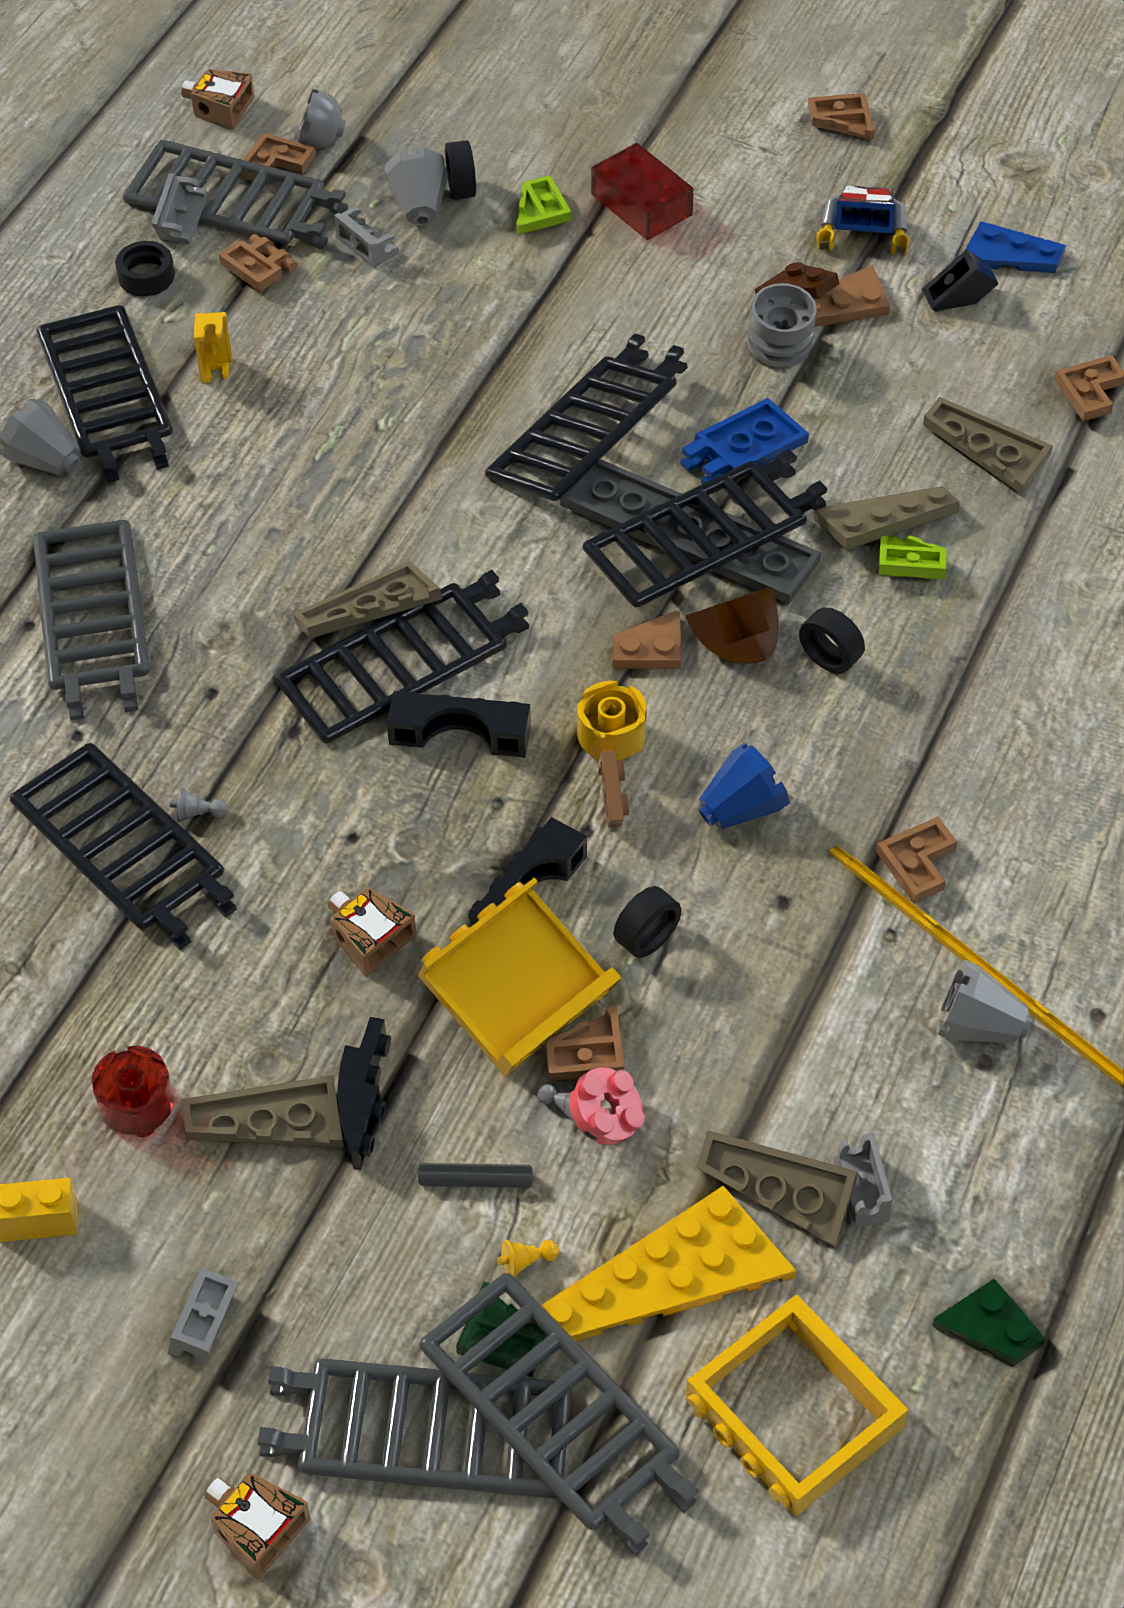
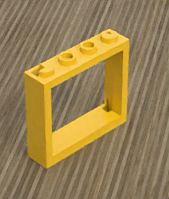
M797 1294L687 1379L686 1401L694 1408L693 1414L698 1418L704 1417L712 1425L713 1433L717 1440L726 1448L732 1447L741 1457V1464L747 1473L753 1478L759 1477L769 1487L768 1492L775 1503L779 1501L795 1517L905 1428L909 1411ZM786 1328H789L877 1419L800 1483L792 1477L711 1389V1387Z

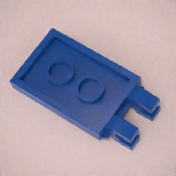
M766 398L697 433L695 441L682 448V453L687 458L681 459L680 465L689 472L701 467L707 459L709 463L704 465L702 469L707 475L701 478V484H704L749 461H753L761 467L775 460L782 452L788 449L792 451L808 443L809 432L769 398Z

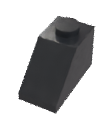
M966 249L924 286L922 291L931 309L937 312L977 304L999 283L989 264Z

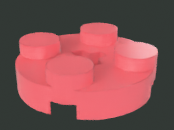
M601 1067L590 1070L578 1079L575 1090L571 1092L569 1098L571 1115L577 1127L583 1133L589 1131L593 1136L597 1137L594 1141L603 1145L621 1143L632 1136L644 1124L645 1115L643 1113L642 1101L634 1086L633 1078L628 1072ZM607 1100L610 1103L612 1114H610L607 1108H602V1101Z

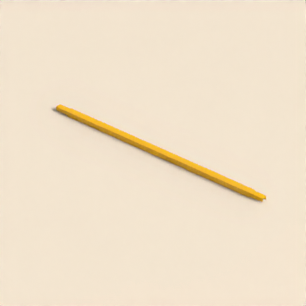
M837 844L832 849H829V853L844 864V867L962 961L967 960L983 968L1025 1003L1031 1016L1119 1086L1124 1087V1070L857 858L849 855Z

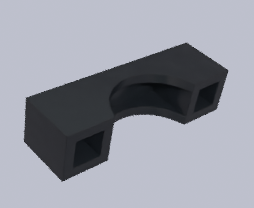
M394 691L387 720L389 745L423 748L432 737L441 732L466 730L480 736L487 743L492 755L526 758L531 729L530 704L516 701L505 702L483 698L473 699L449 695Z
M553 817L543 827H538L532 834L530 843L523 851H518L513 856L506 872L502 876L498 875L493 880L486 896L481 901L477 900L472 905L468 914L470 927L479 921L477 915L488 905L494 903L498 906L505 901V893L518 882L525 885L533 878L538 882L545 880L568 881L587 858V836Z

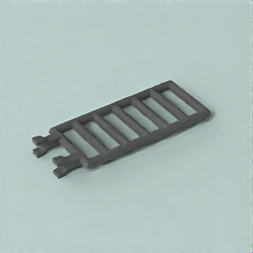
M167 140L158 141L123 194L124 202L156 211L169 173L180 176L191 159L205 162L194 178L198 180L197 187L203 188L216 166L229 168L230 171L205 210L202 211L198 222L249 236L257 234L259 237H266L272 242L288 245L293 238L308 241L311 245L320 249H324L328 243V237L322 236L326 229L325 224L312 223L310 225L303 223L313 205L328 208L334 214H341L348 210V204L342 203L346 196L345 191L333 190L330 192L323 190L324 183L319 179ZM165 152L178 155L175 163L152 197L138 194ZM243 170L258 174L230 218L216 214L243 173ZM268 179L283 182L257 225L243 222L244 217ZM294 186L309 189L284 231L270 229L271 223Z
M117 520L36 533L33 537L48 686L53 690L65 689L70 721L84 719L80 686L120 680V690L125 712L139 710L134 678L146 676L150 671L129 521ZM119 534L120 544L48 554L47 544ZM122 557L123 567L50 578L49 567ZM125 580L126 591L53 602L52 591ZM128 604L129 615L55 625L54 615ZM131 628L132 639L58 650L57 639ZM134 652L135 664L61 675L60 664Z
M501 1274L420 1340L419 1347L422 1352L589 1530L597 1529L606 1521L620 1536L628 1550L636 1556L647 1546L648 1542L645 1539L649 1537V1532L639 1522L633 1520L622 1508L629 1500L655 1479L683 1513L696 1503L694 1496L698 1494V1489L689 1480L681 1477L671 1466L680 1455L678 1447L511 1274ZM506 1292L521 1308L454 1362L439 1345ZM533 1320L548 1337L481 1391L466 1373ZM560 1348L575 1365L511 1419H508L493 1402ZM588 1377L603 1394L536 1449L523 1436L521 1431L583 1379ZM613 1406H616L631 1423L564 1479L548 1461ZM643 1435L659 1453L597 1507L592 1509L576 1491Z
M326 1358L318 1359L315 1362L313 1373L293 1372L290 1369L271 1366L268 1379V1383L271 1385L270 1395H309L303 1434L285 1433L274 1428L260 1427L258 1437L260 1456H299V1471L310 1475L552 1499L558 1498L542 1480L522 1478L524 1460L510 1445L508 1448L505 1477L480 1474L487 1420L473 1405L464 1472L439 1470L450 1387L456 1388L439 1369ZM466 1373L481 1391L500 1376ZM329 1376L353 1378L340 1460L316 1458ZM522 1378L505 1392L515 1394L512 1417L530 1403L531 1395L538 1396L555 1381ZM369 1379L393 1382L382 1464L357 1462ZM410 1383L434 1386L423 1468L398 1466ZM572 1389L555 1403L551 1437L569 1423ZM527 1427L521 1431L525 1438L527 1436ZM567 1446L549 1461L563 1478Z

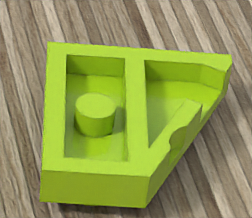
M551 175L523 182L522 198L519 203V216L516 222L518 235L572 221V211Z
M893 535L882 536L880 538L878 575L945 579L947 549L933 543H925L911 535L906 540Z

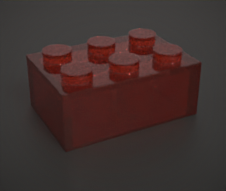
M638 143L591 167V195L646 240L655 237L693 215L694 188Z

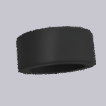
M469 140L446 143L445 162L452 199L475 197L476 174Z
M155 241L134 242L124 247L117 254L115 260L120 286L126 292L135 296H151L161 293L173 283L175 277L173 258L170 250L163 244ZM152 263L160 265L158 269L149 273L141 274L130 271L140 264Z
M823 607L816 610L800 627L799 640L806 654L818 666L831 673L841 674L848 671L862 657L865 651V641L859 628L845 614L833 608ZM826 635H828L837 644V646L834 643H832Z
M652 886L642 890L627 903L619 914L613 931L615 940L635 957L649 956L658 950L676 929L682 912L680 903L660 887Z

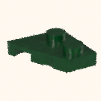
M992 1279L933 1320V1326L936 1330L943 1333L946 1329L967 1339V1345L979 1351L990 1352L996 1359L1012 1367L1043 1347L1046 1340L995 1279Z

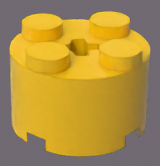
M618 681L599 682L584 691L582 699L577 706V737L581 747L593 756L596 762L599 761L601 751L616 750V758L621 760L640 752L644 748L647 705L642 693L629 685V688L619 686Z

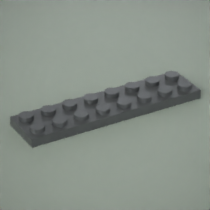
M600 459L560 498V506L614 528L682 493ZM697 501L682 508L720 551L735 545V542ZM725 512L748 538L763 531L759 526ZM670 515L655 522L690 562L697 564L709 558ZM643 528L629 534L634 538L660 548ZM780 536L712 571L757 591L772 587L776 599L790 604L819 564L821 552Z

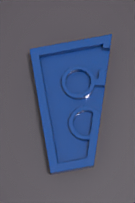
M980 221L966 249L987 262L991 269L998 270L999 265L1015 266L1018 271L1055 273L1065 254L1066 245Z

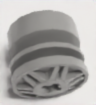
M783 283L764 287L755 294L751 304L747 338L748 349L755 359L768 366L786 368L800 364L808 357L812 348L813 329L817 314L816 302L810 293L799 286Z

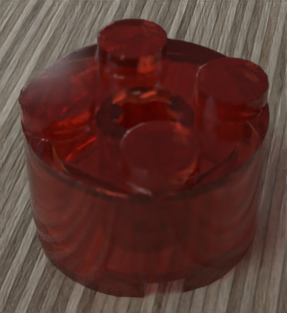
M128 1046V1050L115 1053L114 1050L98 1062L92 1075L93 1093L100 1117L109 1128L118 1133L148 1137L157 1127L165 1122L173 1109L174 1093L168 1069L162 1057L147 1047Z

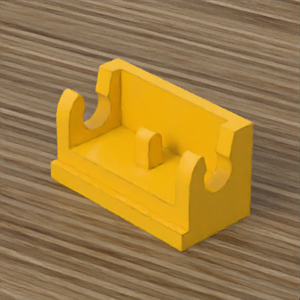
M226 312L196 313L194 320V342L201 383H210L212 378L211 372L216 369L222 370V378L225 380L229 376L230 362H233Z

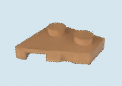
M865 93L808 98V110L812 126L864 139H874L875 130Z
M673 611L613 634V669H681L680 611Z

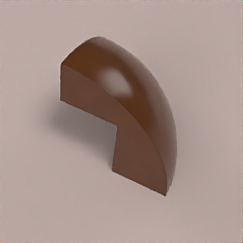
M772 587L685 615L689 626L698 640L711 652L725 660L743 664L762 662L772 655L776 647L779 621Z

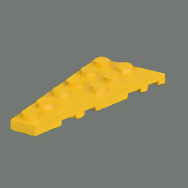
M722 1186L541 1306L577 1342L601 1335L604 1330L623 1324H627L629 1327L642 1323L643 1319L661 1313L663 1316L722 1300L726 1294L747 1289V1292L762 1288V1284L781 1279L782 1282L796 1278V1269L729 1191Z

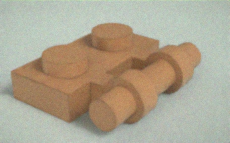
M257 234L250 236V245L240 240L219 254V261L222 266L259 292L282 278L283 269L294 272L298 266L297 262L292 259L291 254L283 249L278 250L274 247L272 241L266 237H259Z

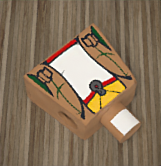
M215 69L206 70L198 83L185 80L181 90L182 97L192 99L193 112L196 117L231 130L235 128L255 97L251 73Z
M365 889L354 899H351L343 891H339L329 900L328 908L335 913L331 918L333 936L366 977L417 936L415 915L372 889Z
M254 1474L246 1475L236 1488L232 1487L222 1478H217L211 1483L205 1493V1499L217 1507L211 1516L214 1532L257 1580L264 1575L311 1519L308 1504L305 1500Z

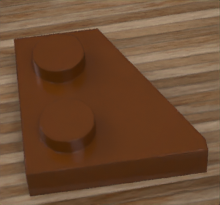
M794 262L787 265L785 270L754 290L755 294H757L762 288L772 284L788 283L801 287L810 293L814 299L821 297L840 283L838 274L835 272L804 265L801 262Z

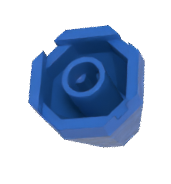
M743 743L731 752L699 798L702 806L699 809V813L710 827L715 824L718 828L724 829L779 812L790 804L782 781L775 785L773 775L776 772L771 764L754 746H747L746 743Z

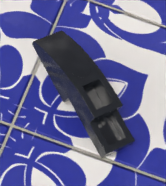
M375 1017L369 1018L360 1048L345 1045L338 1077V1106L342 1135L353 1169L361 1170L365 1156L371 1157L375 1145V1134L372 1133L375 1124L382 1123L386 1106L385 1102L381 1101L378 1084L381 1076V1067H379L381 1057L386 1058L389 1053L391 1036L386 1035L385 1019Z

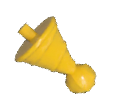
M505 1239L501 1246L502 1256L497 1257L498 1265L504 1264L506 1273L511 1274L515 1278L522 1270L539 1258H543L546 1261L555 1260L559 1255V1247L552 1240L543 1241L539 1248L533 1245L529 1246Z

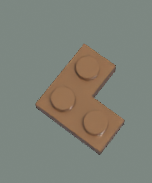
M263 133L243 160L272 168L280 167L303 174L315 159L316 150L313 146ZM243 170L239 178L254 181L258 174Z
M1110 355L1057 370L1054 380L1081 420L1087 421L1111 414L1113 404L1104 390L1124 385V371L1114 356Z
M936 817L877 843L876 852L911 901L916 903L945 889L946 881L931 861L955 851L957 841L941 819Z

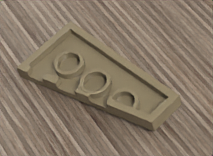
M943 486L825 506L821 509L813 510V517L823 529L848 550L878 540L882 536H889L958 513L959 500Z

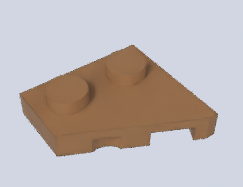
M616 750L601 751L598 761V772L602 776V796L607 827L622 826L624 816L629 815L627 794H621L619 781L625 780L623 759L617 760Z
M617 1006L608 1007L605 1009V1015L590 1023L584 1020L573 1026L569 1032L560 1033L545 1041L549 1081L579 1079L590 1070L601 1067L611 1068L615 1071L624 1070Z

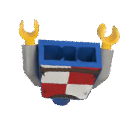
M846 186L841 194L831 197L826 202L821 223L823 228L816 233L818 249H820V244L823 241H829V251L834 249L835 240L832 229L894 233L890 253L894 255L896 246H901L904 248V255L907 254L910 238L904 234L907 232L906 208L902 202L892 197L889 189Z

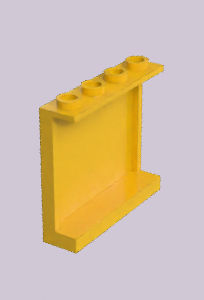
M535 878L525 885L518 882L511 887L504 895L506 900L498 906L491 903L477 915L479 921L470 928L467 924L458 928L449 937L452 942L441 949L439 946L431 949L421 959L424 964L418 973L419 978L504 1077L546 1044L545 1041L559 1034L612 991L622 978L613 967L604 972L533 889L538 881Z

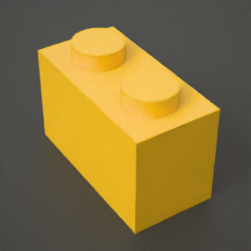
M71 1178L0 1184V1242L77 1235L78 1200Z

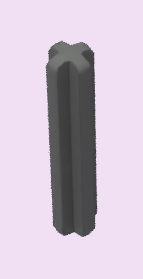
M421 1163L418 1168V1182L421 1186L529 1188L533 1182V1169L531 1165Z

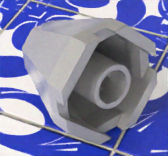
M424 147L416 148V154L408 155V150L399 151L385 164L389 188L407 221L418 226H425L437 217L448 178L444 157L442 154Z
M41 399L27 400L23 405L28 409L23 413L16 410L0 434V444L3 446L0 447V455L7 460L52 474L65 475L66 473H72L80 463L79 446L50 405Z
M964 960L961 964L963 971L957 970L943 1001L941 1011H947L948 1014L945 1021L938 1018L936 1024L937 1035L958 1041L1013 1044L1019 1036L1025 1038L1032 1023V1017L1027 1015L1029 1011L1028 1006L979 965Z

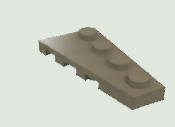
M942 397L936 400L924 416V426L1021 494L1052 453L1053 445Z
M409 561L295 612L293 615L296 625L309 638H314L441 600L442 595L440 588Z
M333 1075L182 1099L187 1140L344 1148Z
M707 1131L697 1168L700 1171L837 1249L857 1180V1171L713 1131Z

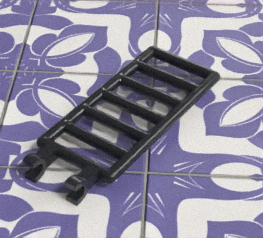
M117 305L38 326L36 333L76 442L80 448V453L83 457L98 455L107 483L120 480L116 469V460L111 451L147 442L156 469L169 467L165 455L166 448L161 438L170 436L173 433V428L125 308ZM116 319L119 325L54 343L51 338L53 334ZM124 338L126 346L60 362L58 354ZM130 357L134 363L133 366L68 382L65 376L68 373ZM137 377L140 378L142 383L140 386L75 402L73 397L75 393ZM145 397L148 398L150 404L149 406L84 423L80 416L83 413ZM154 417L158 424L155 427L90 443L88 438L89 434Z
M634 333L628 340L626 348L616 358L610 356L602 358L485 470L486 477L551 501L559 500L676 386L677 380L673 376L676 373H683L688 368L687 363L679 361V358L684 354V348L673 345L668 350L665 360L655 370L635 364L637 361L643 362L649 357L648 351L640 349V346L645 342V337ZM608 370H613L657 384L658 386L651 393L601 377ZM591 387L638 402L639 404L632 411H628L582 395ZM570 406H574L620 421V423L613 430L564 415L563 413ZM551 424L601 441L591 449L543 432ZM533 442L582 460L571 468L524 452V450ZM514 461L562 479L554 487H550L504 471V469Z
M788 449L779 454L774 461L762 467H759L753 461H749L587 540L583 543L582 548L633 607L637 608L804 525L807 521L805 512L811 509L818 510L826 506V501L821 495L827 493V487L819 480L810 485L804 493L790 499L774 482L781 477H792L796 473V470L790 464L796 462L797 456ZM750 475L789 518L774 524L736 482ZM724 489L763 531L748 538L709 495ZM697 501L735 542V545L720 551L682 508ZM670 515L709 558L693 565L655 522ZM643 528L681 572L666 579L627 535ZM616 542L652 582L653 586L638 593L600 549Z
M491 569L484 573L477 582L464 589L457 583H451L441 588V600L394 613L278 673L275 681L323 743H330L390 711L393 694L385 695L352 654L351 650L367 642L404 687L398 692L422 694L504 650L507 646L505 636L513 632L520 633L529 629V623L524 619V617L528 616V610L522 603H519L512 607L505 616L491 623L475 603L501 595L500 590L495 585L499 582V577ZM453 598L489 640V643L473 650L436 606ZM425 613L461 658L445 666L408 620ZM396 627L430 668L432 673L416 681L380 638V635ZM339 658L374 701V704L357 712L322 668V665ZM310 673L345 719L328 728L292 681Z
M93 743L85 744L10 795V802L137 928L146 929L155 923L167 934L168 938L179 950L191 943V939L185 933L188 930L187 925L180 918H176L170 911L197 892L202 891L225 918L237 910L236 905L231 901L234 898L233 892L216 880L224 873L222 864ZM88 759L99 767L98 770L39 809L28 800ZM109 778L120 787L59 830L48 820ZM130 798L141 807L138 811L80 850L69 841L70 838ZM151 818L162 827L161 830L101 871L90 861ZM172 838L184 848L122 892L111 882V880ZM193 859L206 869L144 913L133 903L138 897Z

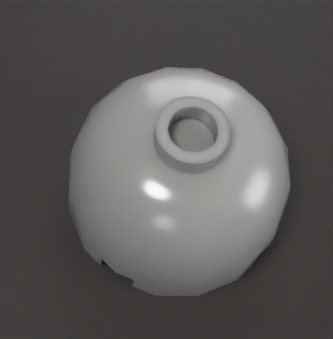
M313 88L307 104L310 105L307 106L302 117L297 141L313 146L315 150L330 146L336 136L342 137L346 121L341 119L342 109L338 101L333 96Z

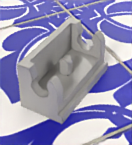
M169 173L151 223L160 240L191 244L208 195L206 189L197 187L198 180L190 177L175 176V174Z
M352 207L341 214H335L336 238L371 267L375 268L399 254V247L390 243L395 240L392 234L381 236L367 225L362 217L355 220L352 219L355 215H359L362 212L358 207Z
M874 1133L863 1134L860 1139L861 1144L852 1148L849 1147L847 1139L842 1140L838 1146L837 1156H833L834 1165L858 1172L847 1212L851 1227L888 1222L890 1219L893 1200Z
M201 1267L172 1333L168 1349L169 1355L178 1358L183 1351L194 1355V1363H202L205 1354L208 1355L238 1286V1281Z

